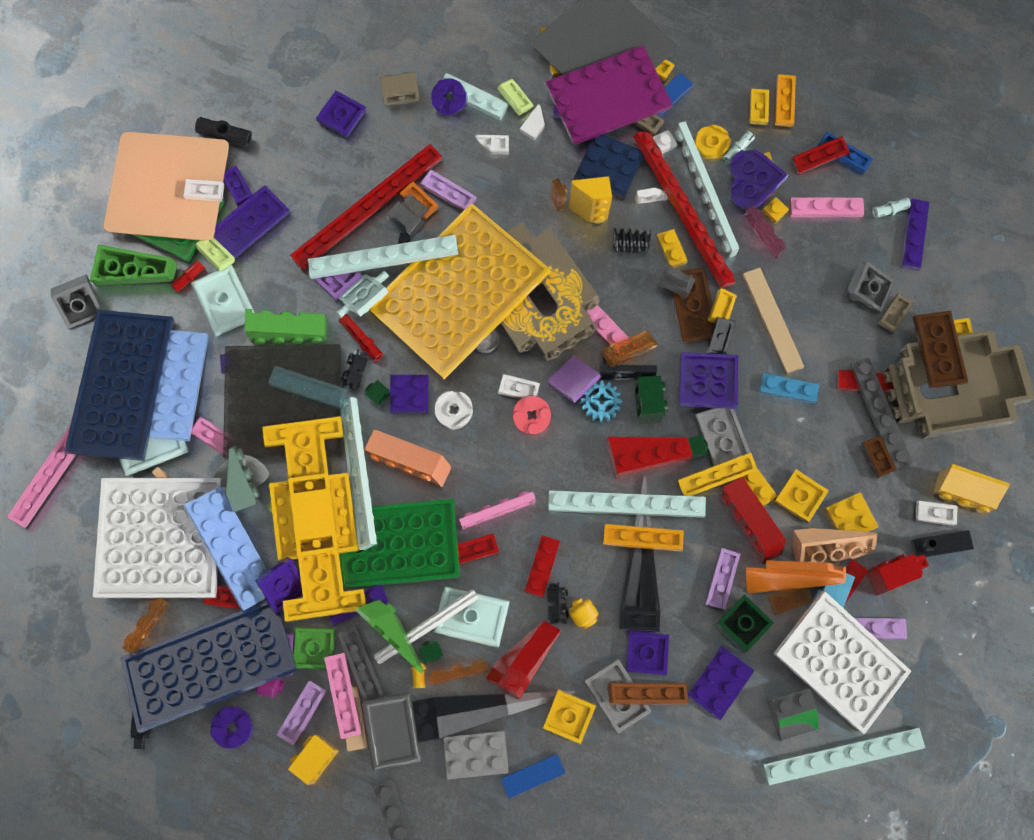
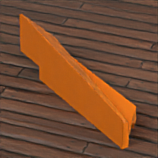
M766 560V569L746 567V586L749 594L845 584L846 567L833 566L831 563Z

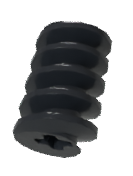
M616 228L613 229V246H615L616 252L622 246L624 252H626L627 247H630L631 252L634 251L635 247H637L638 252H641L642 247H644L646 253H648L651 243V229L648 234L646 229H643L641 234L638 229H635L633 234L630 228H628L626 234L623 228L620 229L619 233H617Z

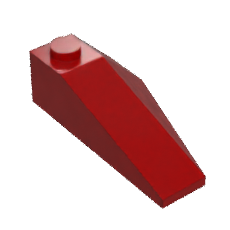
M546 621L541 622L495 662L485 679L520 700L561 630Z

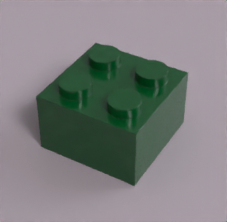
M661 376L638 377L636 381L634 395L638 425L661 423L663 417H665V412H668L667 400H664L663 393H666L665 382H662Z
M744 594L714 626L738 650L746 653L774 622Z

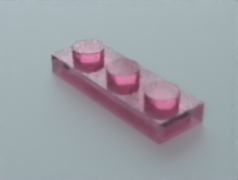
M755 206L750 207L744 217L773 256L778 259L786 250L784 241L777 237L774 233V228L765 221L762 212L757 210Z

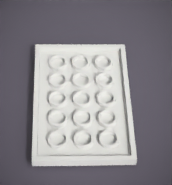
M824 591L819 594L773 653L862 734L866 733L911 673L909 668Z

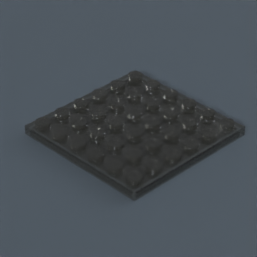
M340 344L225 346L224 459H229V449L236 445L237 449L241 448L244 455L254 458L286 457L285 445L265 447L262 427L341 416ZM341 437L325 439L326 457L341 456Z

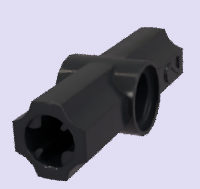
M199 117L196 120L195 132L198 134L223 139L228 143L244 147L250 146L252 132L249 130L231 126L224 120L217 122L203 117Z

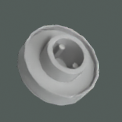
M494 329L475 349L482 353H489L495 350L499 344V333L497 330Z

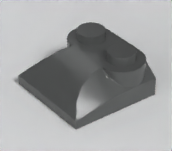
M863 262L856 269L848 286L847 293L851 300L860 301L877 312H882L895 280L870 262Z

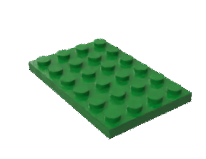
M444 499L372 506L377 544L367 550L339 554L343 589L460 578L455 500Z

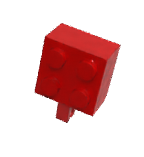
M904 553L872 567V572L868 573L867 576L878 596L921 578L922 570L928 567L929 563L925 555L915 556V554L907 556Z

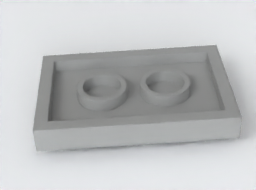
M714 408L695 415L703 440H706L708 443V453L713 466L750 452L734 409Z
M619 659L584 681L617 734L652 712L648 705H609V683H633Z
M505 731L444 737L447 780L509 773Z

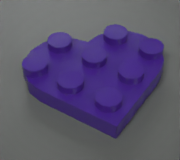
M741 150L731 160L730 170L732 177L735 179L731 186L732 200L736 206L747 211H753L776 191L788 178V174L758 150Z

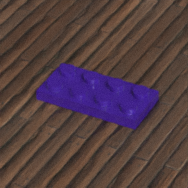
M264 185L216 225L214 238L236 259L286 217L290 210Z

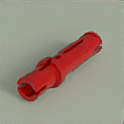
M345 314L342 318L340 317L339 323L359 343L361 350L366 351L374 362L380 360L384 354L374 344V340L369 338L348 314Z

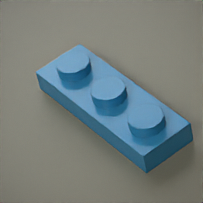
M763 373L759 393L815 404L817 402L819 384Z

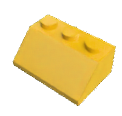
M609 176L572 180L568 203L569 208L588 222L603 223L607 221L612 201Z
M951 464L939 472L933 494L939 495V498L943 500H953L958 502L960 506H971L976 508L978 512L987 514L997 509L1010 483Z

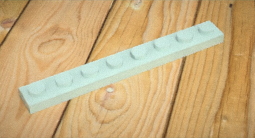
M686 121L678 124L677 131L675 132L678 142H681L682 153L689 161L690 172L695 175V184L702 192L703 203L708 206L709 217L716 225L715 231L721 237L724 252H727L729 257L736 256L739 246Z
M456 235L308 259L309 276L311 279L459 255Z
M349 397L340 403L339 407L358 549L367 550L377 544L363 449L364 444L361 435L357 399Z
M549 491L548 510L556 512L705 518L706 497Z
M915 728L762 764L767 785H772L924 749L925 745L920 728Z

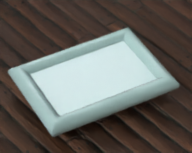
M232 264L222 271H215L191 282L216 337L245 324V309H252V313H255Z
M149 438L145 461L119 459L124 475L127 477L189 451L185 441Z
M444 586L438 612L468 591ZM477 594L478 599L435 627L433 633L499 648L510 601Z

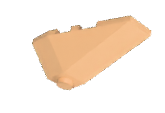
M818 528L794 530L792 540L794 560L796 562L831 563L834 566H838L841 561L848 558L856 559L874 552L877 533Z

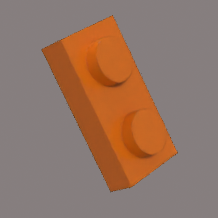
M413 181L400 192V196L404 200L411 194L429 209L423 217L425 220L439 208L438 204Z

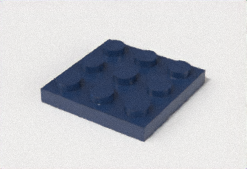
M602 134L592 138L574 176V180L609 176L612 196L624 200L644 155L641 150Z

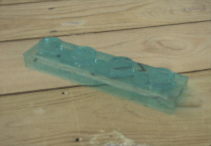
M278 366L274 367L268 382L270 386L340 409L343 408L348 394V389Z

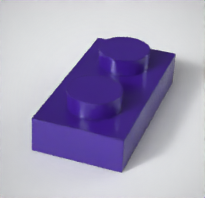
M237 166L225 171L223 181L237 206H239L253 194Z

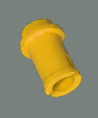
M421 663L423 670L426 669L424 663ZM412 665L410 668L413 675L412 688H424V672L421 674Z

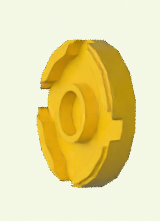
M710 125L702 127L697 132L694 143L702 157L715 160L722 158L729 151L731 139L724 128Z

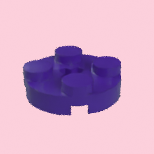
M452 78L441 79L432 90V105L441 114L453 116L465 108L468 95L464 86L459 81ZM449 92H452L451 95L454 96V99H450V101L447 102L445 96L446 94H449Z
M225 707L221 709L212 719L210 726V735L219 746L228 749L237 748L245 744L253 731V724L249 714L238 707ZM235 722L237 730L228 733L227 724Z

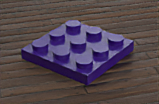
M681 352L679 406L737 409L738 355Z

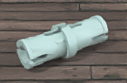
M746 131L738 141L732 144V148L723 156V159H726V163L731 165V160L735 154L741 150L746 151V147L755 139L751 132Z
M907 197L897 201H888L884 205L873 207L872 214L875 219L886 215L892 216L899 211L909 209L911 203Z

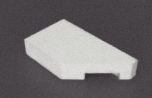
M539 104L520 128L521 133L534 141L545 127Z
M509 135L475 136L476 141L490 154H509Z
M657 188L638 190L635 196L637 205L669 199L664 190Z

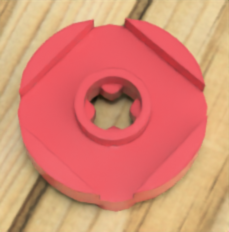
M527 396L516 403L513 409V420L517 428L522 432L537 434L545 430L549 425L551 411L547 402L541 397ZM535 410L537 418L529 420L527 412Z

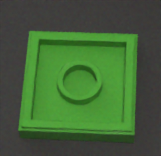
M295 627L293 656L297 669L327 670L324 658L334 655L336 629Z

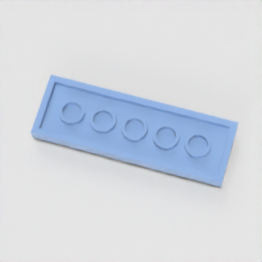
M171 330L152 418L150 438L190 442L209 339L208 333Z
M221 486L185 504L186 512L241 610L244 611L265 599L263 594L257 590L259 587L255 580L266 573L267 569L236 513L233 512Z

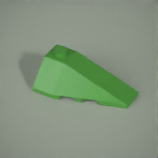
M380 600L360 606L355 610L421 674L424 672L399 618L394 614L396 609L388 602L385 605Z

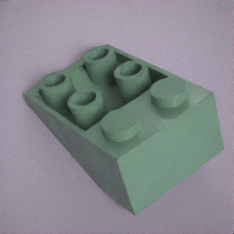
M236 445L229 449L226 495L233 512L256 504L260 495L257 485H252L250 480L252 479V473L249 466H244V454L241 448L237 449Z

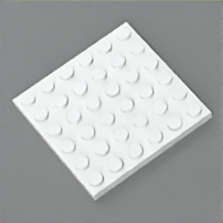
M101 478L93 598H216L218 567L186 512L184 505L220 486L222 488V479Z

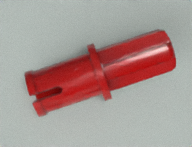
M196 260L186 271L183 270V273L171 283L172 288L179 292L190 281L193 282L194 278L205 269L203 264Z

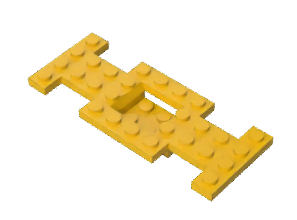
M341 416L262 427L265 447L285 445L288 481L269 483L278 562L287 557L291 558V560L299 561L303 598L283 601L285 622L356 612L355 610L358 607L366 605L364 589L344 592L339 559L340 553L359 551L348 473L328 474L324 443L325 439L343 437Z

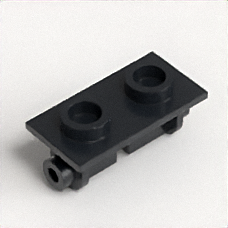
M359 349L350 353L347 358L348 368L341 377V381H343L342 388L350 385V389L357 390L360 387L363 374L357 373V370L364 372L368 358L365 353L361 352L359 355Z
M557 582V584L551 583L548 587V602H555V605L548 606V620H550V624H558V622L567 624V619L569 618V610L566 606L569 592L566 584Z

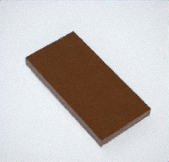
M698 268L681 271L689 276L691 274L695 278L693 287L686 299L671 291L682 344L710 340L714 323L708 321L712 300L705 269Z
M943 311L914 315L912 318L929 389L967 384L969 381L952 312Z

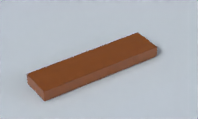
M686 683L608 684L609 705L688 704Z

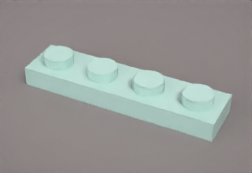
M448 73L444 75L442 80L452 78L464 86L468 95L467 105L501 121L509 107V103Z

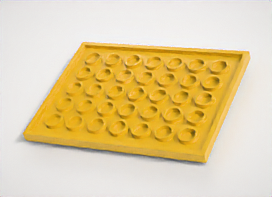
M472 203L438 236L456 235L459 255L412 262L386 288L388 293L369 309L371 313L443 379L551 272L550 268Z

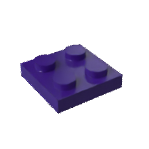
M335 90L316 119L317 122L348 138L367 110L362 104Z
M390 375V413H428L429 376Z
M289 557L255 580L274 613H278L283 609V601L297 599L302 595L300 574Z
M629 631L626 672L666 676L669 635Z

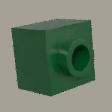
M377 380L366 387L364 395L372 405L378 408L390 396V393Z
M702 435L688 438L693 455L690 461L704 458L709 450L707 441L703 440Z
M433 639L421 644L422 647L419 648L425 665L444 658L438 641L433 642Z

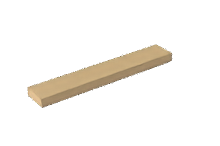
M761 268L743 273L742 277L785 374L803 369L805 366Z

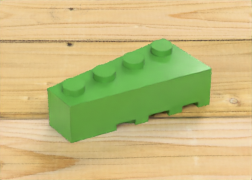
M98 244L89 281L96 286L173 282L178 264L172 258Z
M245 309V332L251 343L255 345H264L265 343L282 345L284 342H292L293 344H303V342L321 344L322 342H327V318L325 314L300 312L298 316H295L294 313L289 311L274 314L270 313V310H262V313H252V309Z

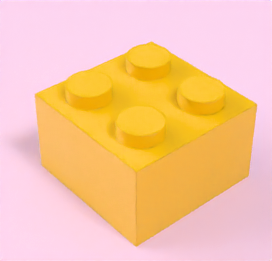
M320 735L309 736L302 745L304 747L302 752L296 753L289 762L291 766L288 770L307 785H313L339 751Z

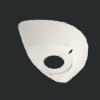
M244 455V466H249L252 473V479H250L252 485L256 484L259 486L268 478L269 472L259 460ZM228 460L218 468L213 478H221L222 487L226 488Z

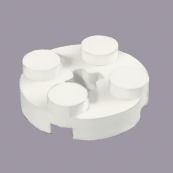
M448 391L437 399L435 416L442 426L449 430H455L464 427L471 420L473 415L472 402L466 394ZM451 406L459 408L457 414L449 413Z

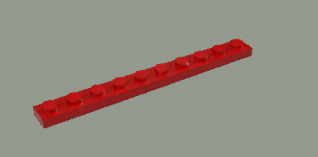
M637 132L633 136L635 142L721 288L732 286L736 282L732 271L725 264L723 256L718 252L715 242L708 235L705 225L701 223L696 210L688 201V196L681 189L679 181L671 172V168L664 160L662 152L654 143L652 135L649 132Z
M431 144L426 146L290 254L291 259L302 271L309 266L308 259L321 257L396 197L412 181L415 182L440 162L442 155Z

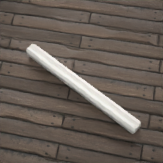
M470 590L407 632L406 634L410 642L413 643L478 599L476 592ZM389 644L374 654V658L381 664L398 653V651Z

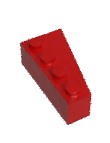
M607 437L606 440L615 479L687 462L693 456L688 437Z
M741 477L724 486L721 499L730 508L734 519L740 525L762 565L766 563V560H773L782 555L786 538L745 479Z

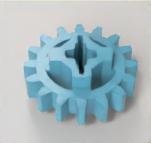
M601 380L600 385H597L595 382L593 387H590L582 395L585 397L581 398L580 403L585 404L582 406V410H587L586 417L592 415V421L599 418V422L602 423L603 418H605L608 422L610 421V416L616 417L615 411L620 412L621 407L618 405L622 404V400L618 398L621 396V393H616L617 387L611 388L610 382L607 385H604L603 380ZM598 391L596 395H591L593 392ZM599 399H602L604 404H600ZM611 407H612L611 410H609L608 412H605V410H606L607 408H611Z

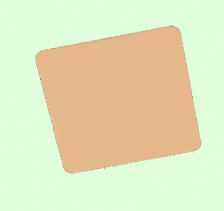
M137 132L123 133L120 138L104 229L109 233L211 240L215 233L220 202L185 199L186 179L223 182L229 150L228 142L223 139Z

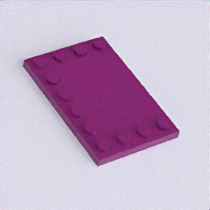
M644 45L545 81V86L573 145L669 110L673 106Z

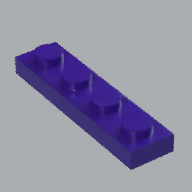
M911 199V206L908 209L901 268L919 271L922 265L930 202Z

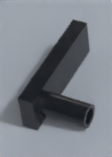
M606 346L602 349L603 365L600 364L599 374L601 376L599 380H637L638 377L657 375V365H614V348Z
M969 530L910 540L915 556L925 555L926 558L974 549Z

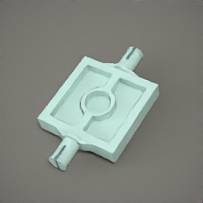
M385 271L376 278L370 277L367 274L363 275L338 297L341 303L344 304L342 308L336 311L338 316L342 318L349 311L355 312L360 317L388 293L381 283L389 275Z

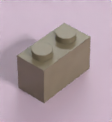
M415 72L380 77L384 105L420 100Z

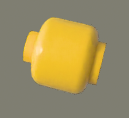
M578 598L571 603L572 607L569 610V615L577 627L586 629L597 622L598 611L590 599L582 600V598Z

